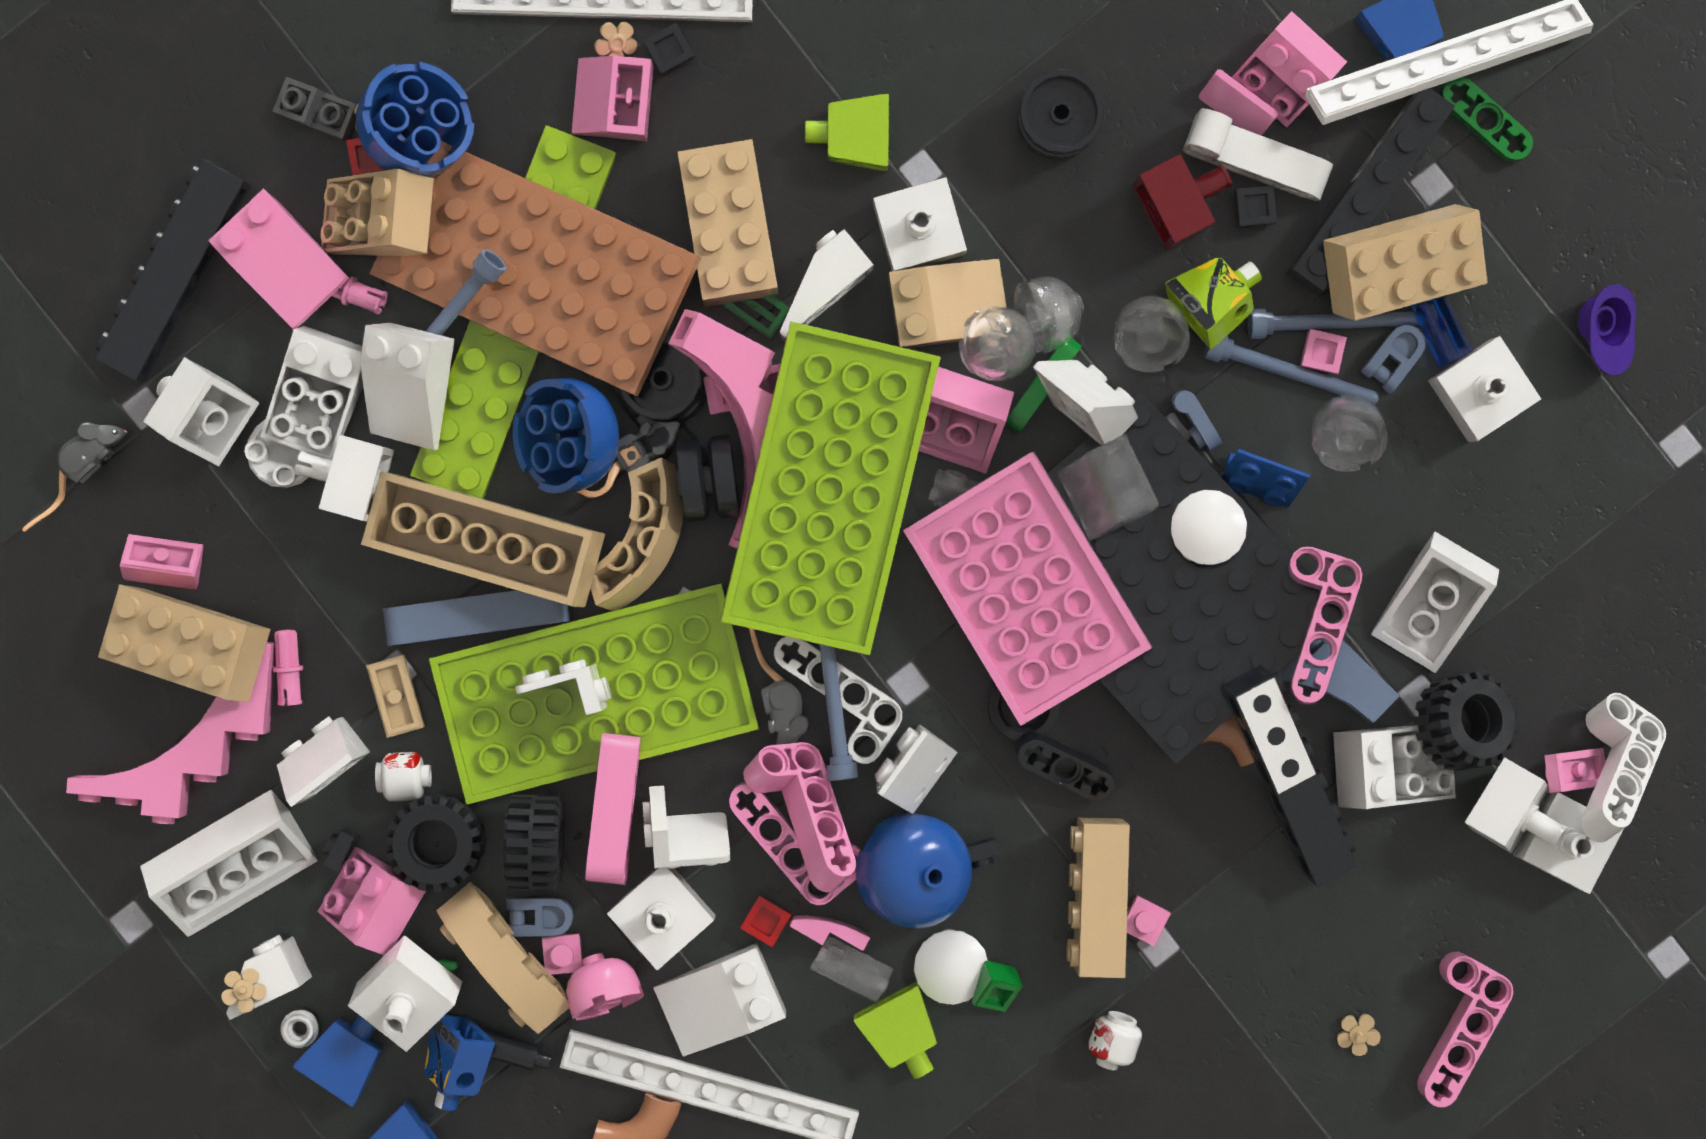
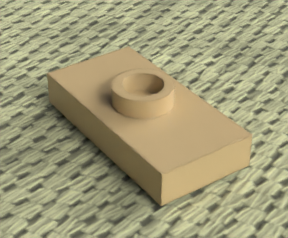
M405 655L366 665L386 737L389 738L425 727Z

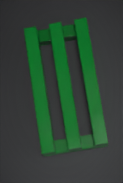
M775 296L763 298L781 310L777 317L753 299L742 301L772 322L770 327L766 328L733 303L722 304V306L768 339L773 337L790 310V307Z

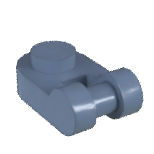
M1412 325L1394 328L1364 364L1360 372L1368 378L1373 376L1382 383L1381 388L1391 394L1421 357L1425 349L1423 333ZM1388 356L1398 363L1393 372L1382 365Z
M1177 391L1172 397V406L1176 411L1186 413L1193 425L1188 432L1197 447L1201 449L1206 446L1209 451H1212L1222 445L1221 438L1196 396L1190 391Z
M506 898V910H510V923L508 925L514 932L513 937L562 935L573 923V909L569 902L563 898ZM525 910H535V923H525Z

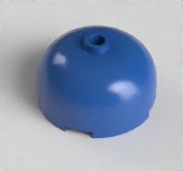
M419 62L417 65L392 64L375 76L359 100L356 111V128L361 145L373 162L385 171L401 169L430 178L437 176L449 169L464 154L471 143L474 123H472L469 107L466 103L468 96L454 78L433 65ZM441 141L453 146L448 151V157L440 162L428 164V161L439 150Z
M544 379L531 385L524 392L527 398L524 401L521 413H515L513 420V445L522 471L529 472L539 484L538 489L548 493L575 492L593 486L610 470L618 452L619 426L610 402L596 387L579 379Z
M920 813L897 814L883 820L874 827L873 830L875 831L868 839L863 851H859L856 863L858 889L868 908L892 924L914 929L937 925L953 915L965 900L972 879L970 854L958 832L944 821Z

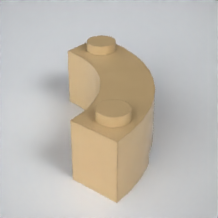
M663 458L656 459L628 472L631 484L629 518L632 520L623 541L617 542L611 552L597 563L590 588L596 606L616 611L637 599L660 576L674 552L683 523L684 505L683 499L680 500L676 464Z
M469 882L436 910L444 923L440 927L443 935L453 945L457 943L480 974L508 1004L510 1016L520 1027L527 1024L539 1034L569 1009L567 995L560 982L541 965L532 953H526L520 943L513 937V930L504 920L493 901L472 882Z

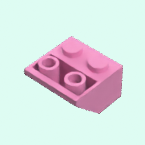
M1291 11L1232 78L1278 111L1276 119L1287 128L1309 105L1305 97L1307 88L1332 80L1347 61Z
M624 56L578 58L572 134L647 141L654 69L652 60Z
M354 847L317 912L355 945L385 955L396 944L426 891L418 890V886L414 884L409 886L403 882L405 878L401 874H395L392 870L393 867L362 849Z

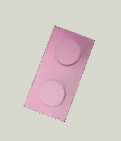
M1604 748L1544 755L1549 793L1595 787L1605 765Z

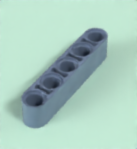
M518 590L383 608L387 646L571 621L568 605Z

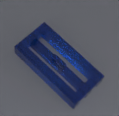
M1447 295L1410 305L1439 367L1473 351Z

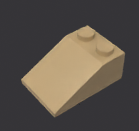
M999 259L924 266L888 273L899 347L911 349L1010 333Z

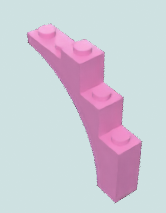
M685 309L668 344L691 358L712 379L726 400L739 432L744 457V490L740 516L729 542L730 546L737 549L773 394L759 388V386L771 372L772 359L775 352L699 312Z
M266 643L249 702L225 700L216 697L201 721L179 744L155 760L129 771L109 775H76L67 779L66 793L78 794V801L101 802V796L116 797L115 804L136 806L139 800H142L141 815L152 816L153 823L175 824V818L187 815L190 774H194V781L216 782L217 776L228 774L232 732H236L235 739L254 741L258 740L259 734L263 735L270 732L275 672H273L272 668L276 667L275 643Z

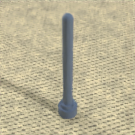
M483 249L473 261L474 267L471 269L472 275L425 332L442 336L484 284H490L491 281L496 282L506 271L507 267L504 261L494 252Z
M1253 309L1252 313L1247 317V330L1249 339H1266L1267 335H1273L1274 331L1400 327L1403 325L1423 326L1427 323L1428 316L1423 311L1385 312L1354 321L1336 314L1274 316L1273 312H1266L1265 309Z
M1228 335L1212 350L1207 345L1205 348L1204 358L1217 363L1220 360L1227 362L1228 359H1232L1368 405H1375L1379 400L1378 393L1373 390L1235 345L1234 340L1229 339Z
M819 644L833 757H829L830 765H826L828 781L857 778V762L852 761V755H848L835 647Z

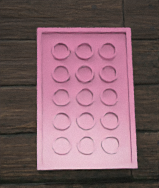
M1034 451L903 530L1020 726L1152 648Z

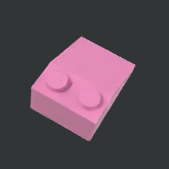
M264 188L208 240L292 329L298 328L350 279L282 204Z

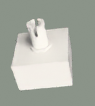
M946 177L873 198V207L892 271L924 267L966 254L967 248Z
M1500 336L1486 341L1428 380L1468 443L1479 441L1541 400Z
M184 357L173 376H166L158 383L156 392L159 397L143 422L169 441L220 466L259 405V402L234 384Z
M339 435L332 460L301 451L297 460L312 464V468L296 464L295 474L326 482L319 509L367 521L381 471L389 472L395 450Z
M1505 757L1465 821L1472 831L1511 854L1526 830L1556 848L1568 829L1567 826H1563L1538 811L1549 794L1547 783Z
M1559 792L1549 793L1538 811L1568 827L1563 839L1555 848L1552 844L1526 830L1513 855L1578 890L1590 894L1623 830L1603 843L1595 842L1585 834L1582 828L1581 821L1586 807Z
M667 867L655 868L612 906L607 913L656 970L660 969L711 924L716 916L675 868Z
M404 935L356 983L348 1007L407 1052L455 1005L462 981Z

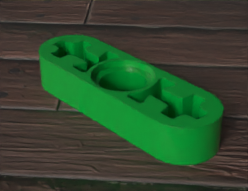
M1461 77L1446 82L1442 86L1439 95L1455 106L1450 114L1501 159L1507 162H1517L1529 155L1533 147V139L1529 131L1470 79ZM1460 86L1465 89L1463 97L1470 104L1476 98L1481 103L1475 106L1467 116L1463 111L1469 108V106L1462 100L1454 103L1450 99L1453 96V92L1450 90L1451 87L1455 90ZM1482 109L1492 111L1496 117V124L1490 130L1480 128L1476 122L1477 113ZM1505 123L1509 128L1503 131V133L1510 139L1516 136L1520 137L1519 147L1522 151L1515 150L1512 153L1507 150L1510 144L1509 141L1502 135L1494 140L1492 135L1500 131Z
M1066 335L1048 361L1073 360L1082 345ZM1038 375L1007 417L1005 425L1018 434L1047 396Z

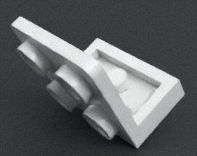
M585 659L559 666L560 674L550 676L547 669L523 676V684L515 687L516 693L520 694L576 678L586 715L604 710L608 707L606 701L612 699L606 677L600 678L596 664L586 666Z
M664 786L649 787L650 802H643L645 847H653L654 868H678L680 866L692 865L713 866L730 861L726 814L716 812L666 816Z

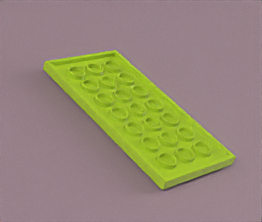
M790 321L720 619L721 622L870 655L941 359L940 356Z
M722 583L429 658L466 805L598 771L603 733L641 737L639 760L758 730L759 726L733 625L720 621L725 602ZM585 659L586 666L596 664L599 677H606L612 699L606 701L608 707L604 710L586 715L576 678L520 694L516 693L515 687L523 684V676L547 669L550 676L560 674L559 666Z

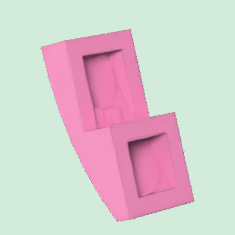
M794 915L790 921V927L823 945L830 932L862 951L870 940V933L833 918L815 915Z

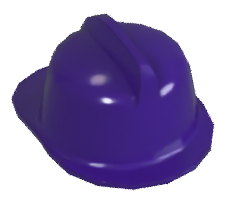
M1619 284L1608 285L1597 296L1589 298L1581 307L1578 315L1579 332L1590 345V352L1595 364L1602 372L1609 375H1619L1626 371L1633 360L1635 349L1636 303L1628 288Z

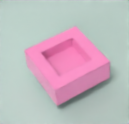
M1309 329L1300 366L1330 374H1339L1347 337Z
M1136 895L1127 911V933L1155 946L1171 913Z
M580 932L542 937L544 966L551 975L573 973L583 967Z

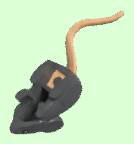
M656 421L652 424L649 422L643 423L638 432L628 434L619 440L617 460L608 472L605 485L596 491L584 489L576 492L585 497L597 498L610 490L621 470L624 469L628 473L661 456L668 458L676 447V438L680 428L679 422Z
M89 422L81 424L77 429L78 436L67 441L60 448L57 455L59 467V494L50 508L25 525L22 531H27L33 525L52 514L60 506L65 497L67 477L76 483L79 481L85 483L101 468L100 462L103 459L108 461L116 454L111 447L125 438L128 434L127 431L115 425H99Z
M749 628L757 660L763 670L774 680L770 685L761 690L766 715L770 714L771 718L768 720L770 734L777 733L776 745L797 743L799 737L807 731L809 726L808 718L802 715V694L796 685L785 680L766 663L755 631Z

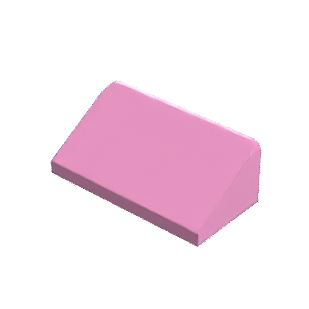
M1221 69L1215 72L1199 94V99L1213 110L1230 117L1233 120L1232 124L1261 136L1278 116V111Z
M128 534L120 562L122 578L127 581L196 590L199 583L203 544Z

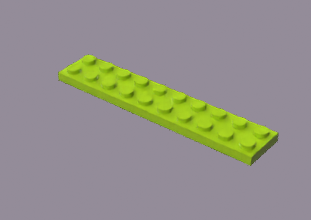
M546 125L526 179L596 210L617 153ZM470 320L449 373L438 450L421 447L410 476L436 486L484 499L512 427L514 414L519 409L540 352Z

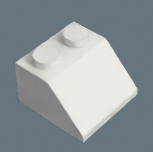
M280 935L253 948L254 956L244 962L240 974L242 979L243 972L248 968H252L259 973V979L253 985L262 984L266 987L267 992L263 1000H255L251 997L254 1002V1008L300 987L312 977L294 937L282 940ZM239 999L235 1004L228 1007L227 1016L229 1020L244 1014L238 1010L237 1004Z

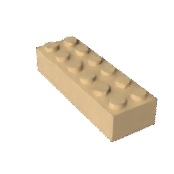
M381 471L361 545L565 605L585 607L605 534L398 474Z

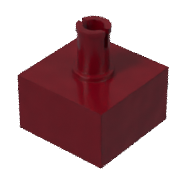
M1181 154L1139 175L1132 186L1167 251L1206 231L1216 222L1205 199L1227 187L1233 186L1226 168L1222 164L1218 168L1193 179Z

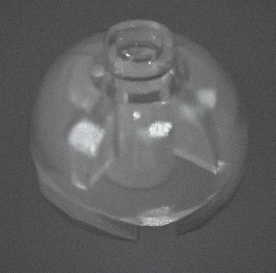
M1050 276L1038 277L1019 283L1014 292L1015 310L1022 308L1026 321H1018L1019 328L1026 342L1035 352L1044 351V354L1060 349L1069 344L1077 335L1081 325V314L1084 311V305L1080 295L1076 292L1074 293L1071 287L1064 281Z
M1143 296L1127 304L1116 318L1113 338L1114 347L1128 367L1140 372H1159L1164 370V365L1170 364L1174 360L1175 364L1182 360L1189 349V327L1182 310L1172 301L1160 296Z
M988 306L977 310L966 320L964 326L967 328L964 332V338H960L959 350L962 362L971 374L984 380L1002 382L1019 377L1030 366L1035 356L1037 342L1035 332L1025 316L1011 308Z
M1352 395L1333 398L1325 403L1313 418L1311 428L1312 447L1319 456V461L1326 467L1336 471L1360 470L1359 465L1371 460L1372 465L1378 461L1386 450L1388 433L1384 418L1380 410L1372 402L1364 398Z

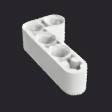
M1202 108L1196 114L1183 148L1186 154L1216 166L1222 164L1227 170L1270 186L1274 185L1278 189L1313 201L1321 200L1333 167L1331 162L1231 125L1233 120L1217 111Z
M786 636L782 637L774 649L777 663L825 695L824 683L816 682L811 675L813 667L821 662L820 650L807 641ZM793 642L800 645L798 652L805 658H807L809 651L817 655L808 663L804 674L797 670L803 663L795 658H792L789 662L783 659L785 654L781 649L783 644L790 646ZM837 662L842 707L861 719L848 739V752L852 755L854 761L868 764L879 757L902 721V710L894 699ZM857 683L864 688L865 696L860 703L850 704L844 700L843 691L847 685ZM882 704H889L896 711L894 721L888 725L879 724L874 718L875 710ZM869 736L874 740L875 749L870 755L861 756L854 751L853 744L858 737Z
M1613 693L1607 696L1586 714L1585 719L1589 731L1611 747L1581 821L1585 834L1595 842L1603 843L1609 840L1632 822L1666 739V730L1662 722L1621 693Z

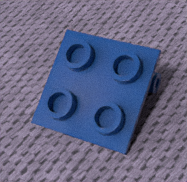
M1238 449L1236 454L1229 453L1225 463L1227 468L1221 475V478L1234 492L1240 494L1248 493L1262 498L1269 505L1287 508L1310 478V474Z

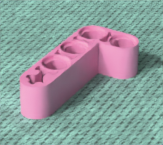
M1303 547L1294 552L1288 565L1289 574L1294 581L1318 589L1320 593L1290 682L1291 696L1298 703L1311 705L1319 701L1327 690L1360 588L1362 571L1359 565L1351 559L1314 547ZM1303 556L1313 558L1317 564V571L1309 576L1301 574L1297 570L1296 560ZM1338 568L1350 570L1354 577L1353 584L1349 587H1340L1334 582L1333 572ZM1327 604L1338 606L1342 612L1341 621L1336 624L1326 622L1321 615L1322 607ZM1316 640L1326 642L1330 647L1329 658L1322 661L1313 658L1309 651L1310 644ZM1304 662L1312 668L1325 669L1324 675L1319 671L1315 674L1313 685L1318 687V692H1312L1308 697L1302 695L1303 688L1298 686V681L1304 682L1308 678L1311 669L1303 668Z
M610 733L602 734L586 865V881L626 885L641 737Z
M804 742L764 747L745 767L743 772L744 780L756 792L782 791L812 884L823 892L834 891L855 871L856 860L831 783L828 781L823 758L815 746Z
M746 782L735 786L729 798L731 810L806 900L815 905H824L856 880L855 869L834 891L827 892L821 896L811 893L808 888L811 880L805 863L799 867H792L784 860V854L787 850L791 848L800 849L793 826L765 793L752 790ZM741 791L746 795L751 792L756 795L753 799V804L759 811L763 805L769 809L761 813L754 823L748 819L754 816L751 808L747 805L742 808L738 806L740 800L738 793ZM766 819H774L780 823L782 831L775 838H766L760 831L761 823ZM851 844L853 853L858 858L861 849Z
M1458 951L1450 952L1442 958L1439 972L1447 983L1465 994L1417 1081L1420 1094L1436 1107H1447L1457 1099L1513 997V986L1505 976ZM1459 962H1466L1468 969L1466 975L1459 980H1454L1452 977L1453 967ZM1492 980H1498L1500 983L1499 993L1492 998H1487L1485 995L1486 985ZM1474 1013H1480L1482 1016L1481 1025L1477 1029L1469 1031L1466 1026L1468 1017ZM1455 1046H1462L1464 1049L1462 1059L1456 1063H1449V1051ZM1443 1065L1450 1072H1452L1453 1075L1449 1076L1446 1072H1442L1440 1070L1441 1066ZM1435 1082L1437 1084L1441 1083L1445 1087L1442 1092L1433 1091L1431 1086Z

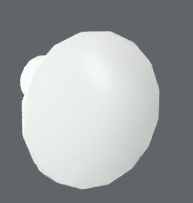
M264 420L255 427L245 446L244 452L248 459L249 467L259 480L270 486L288 488L303 483L309 477L296 475L295 466L298 464L312 468V464L297 460L301 450L260 437L265 423Z
M1202 490L1190 494L1178 504L1172 516L1171 534L1175 546L1185 559L1198 564L1215 565L1228 561L1239 552L1246 538L1247 522L1242 508L1232 497L1220 491Z
M945 929L933 934L922 943L915 956L914 972L918 985L928 997L939 1003L955 1005L969 1001L974 996L981 968L984 962L988 960L985 950L974 937L963 931Z

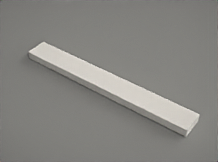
M451 0L452 14L752 22L753 0Z
M1564 0L1307 88L1305 97L1321 124L1325 125L1591 33L1594 24L1578 0Z
M572 1029L569 1032L560 1068L811 1139H852L859 1111Z

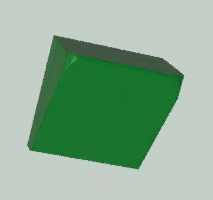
M985 961L981 968L973 996V1006L1006 1012L1023 987L1017 969L1013 966Z

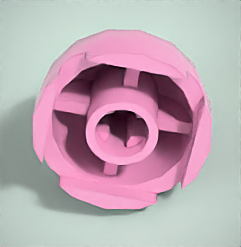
M603 953L594 954L582 959L583 967L573 972L568 980L566 989L571 1015L576 1020H585L608 1014L611 1008L620 1004L624 1008L644 997L640 981L634 969L621 959H605Z

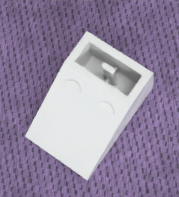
M306 326L295 328L260 437L332 460L339 435H344L363 389L360 366L362 346Z
M920 724L915 730L909 727L896 744L900 752L893 761L887 757L874 775L876 776L878 794L912 814L957 754L956 750Z
M1417 725L1333 732L1338 807L1371 809L1456 798L1454 770L1444 769V764L1436 765L1431 761L1432 754L1425 755L1422 750L1424 746L1423 741H1417L1415 734L1419 733Z

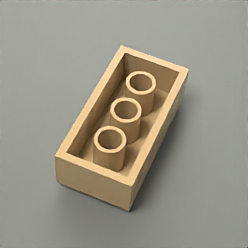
M753 140L679 151L678 158L694 253L701 257L697 271L704 306L710 307L779 295Z
M1454 204L1323 240L1333 314L1354 321L1488 283L1480 212L1477 209Z
M119 584L98 658L225 700L249 702L271 629L151 590Z
M1077 817V826H1071L1070 849L1076 852V864L1069 865V886H1072V890H1075V901L1068 902V924H1071V928L1074 929V939H1067L1066 956L1067 962H1070V967L1075 969L1079 977L1125 978L1130 825L1123 819Z

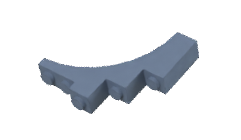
M1316 640L1310 645L1309 651L1313 658L1321 661L1329 658L1330 647L1326 642ZM1342 640L1325 693L1345 703L1367 722L1374 723L1400 695ZM1299 655L1278 673L1283 681L1291 682ZM1304 662L1303 668L1311 669L1308 678L1304 682L1298 681V684L1318 690V687L1313 685V680L1318 671L1324 675L1325 669L1312 668Z

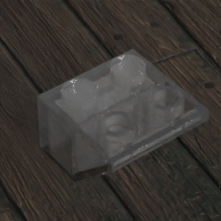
M1125 434L1089 451L1057 472L1089 541L1157 510L1159 507V502Z

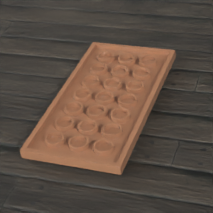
M441 141L439 150L428 161V164L440 162L448 157V151L453 146ZM464 152L445 172L431 177L434 178L427 253L410 256H377L369 274L445 308L472 275L471 269L474 267V259L483 249L490 250L504 261L507 269L496 282L491 281L488 285L484 284L459 314L460 316L638 397L701 257L467 152Z

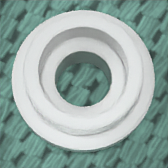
M306 1010L290 1012L281 1023L282 1038L288 1045L295 1048L309 1046L315 1041L319 1033V1023L316 1017ZM296 1022H303L306 1025L307 1031L305 1034L300 1035L296 1033L294 1029Z

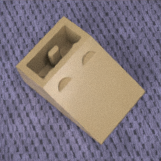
M393 169L327 179V187L324 193V219L320 233L321 248L327 254L410 256L426 254L434 178L401 169Z

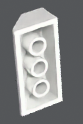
M269 790L140 867L149 898L189 937L318 860L289 809L272 790Z

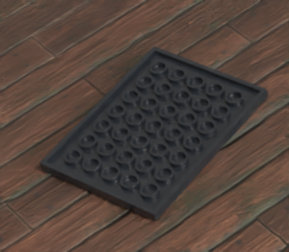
M1140 390L1133 397L1135 401L1133 407L1138 416L1137 420L1108 451L1089 436L1054 467L1048 475L1152 646L1150 650L1102 677L1099 681L1171 761L1177 765L1233 715L1221 685L1259 665H1262L1271 673H1279L1300 654L1320 590L1299 584L1292 579L1289 574L1288 565L1293 554ZM1202 490L1220 491L1232 497L1242 508L1247 522L1246 538L1239 552L1228 561L1215 565L1198 564L1185 559L1175 546L1171 534L1172 516L1178 504L1190 494ZM1296 560L1297 570L1303 575H1311L1310 572L1298 560ZM1327 604L1322 607L1321 615L1326 622L1334 624L1342 617V612L1338 606Z

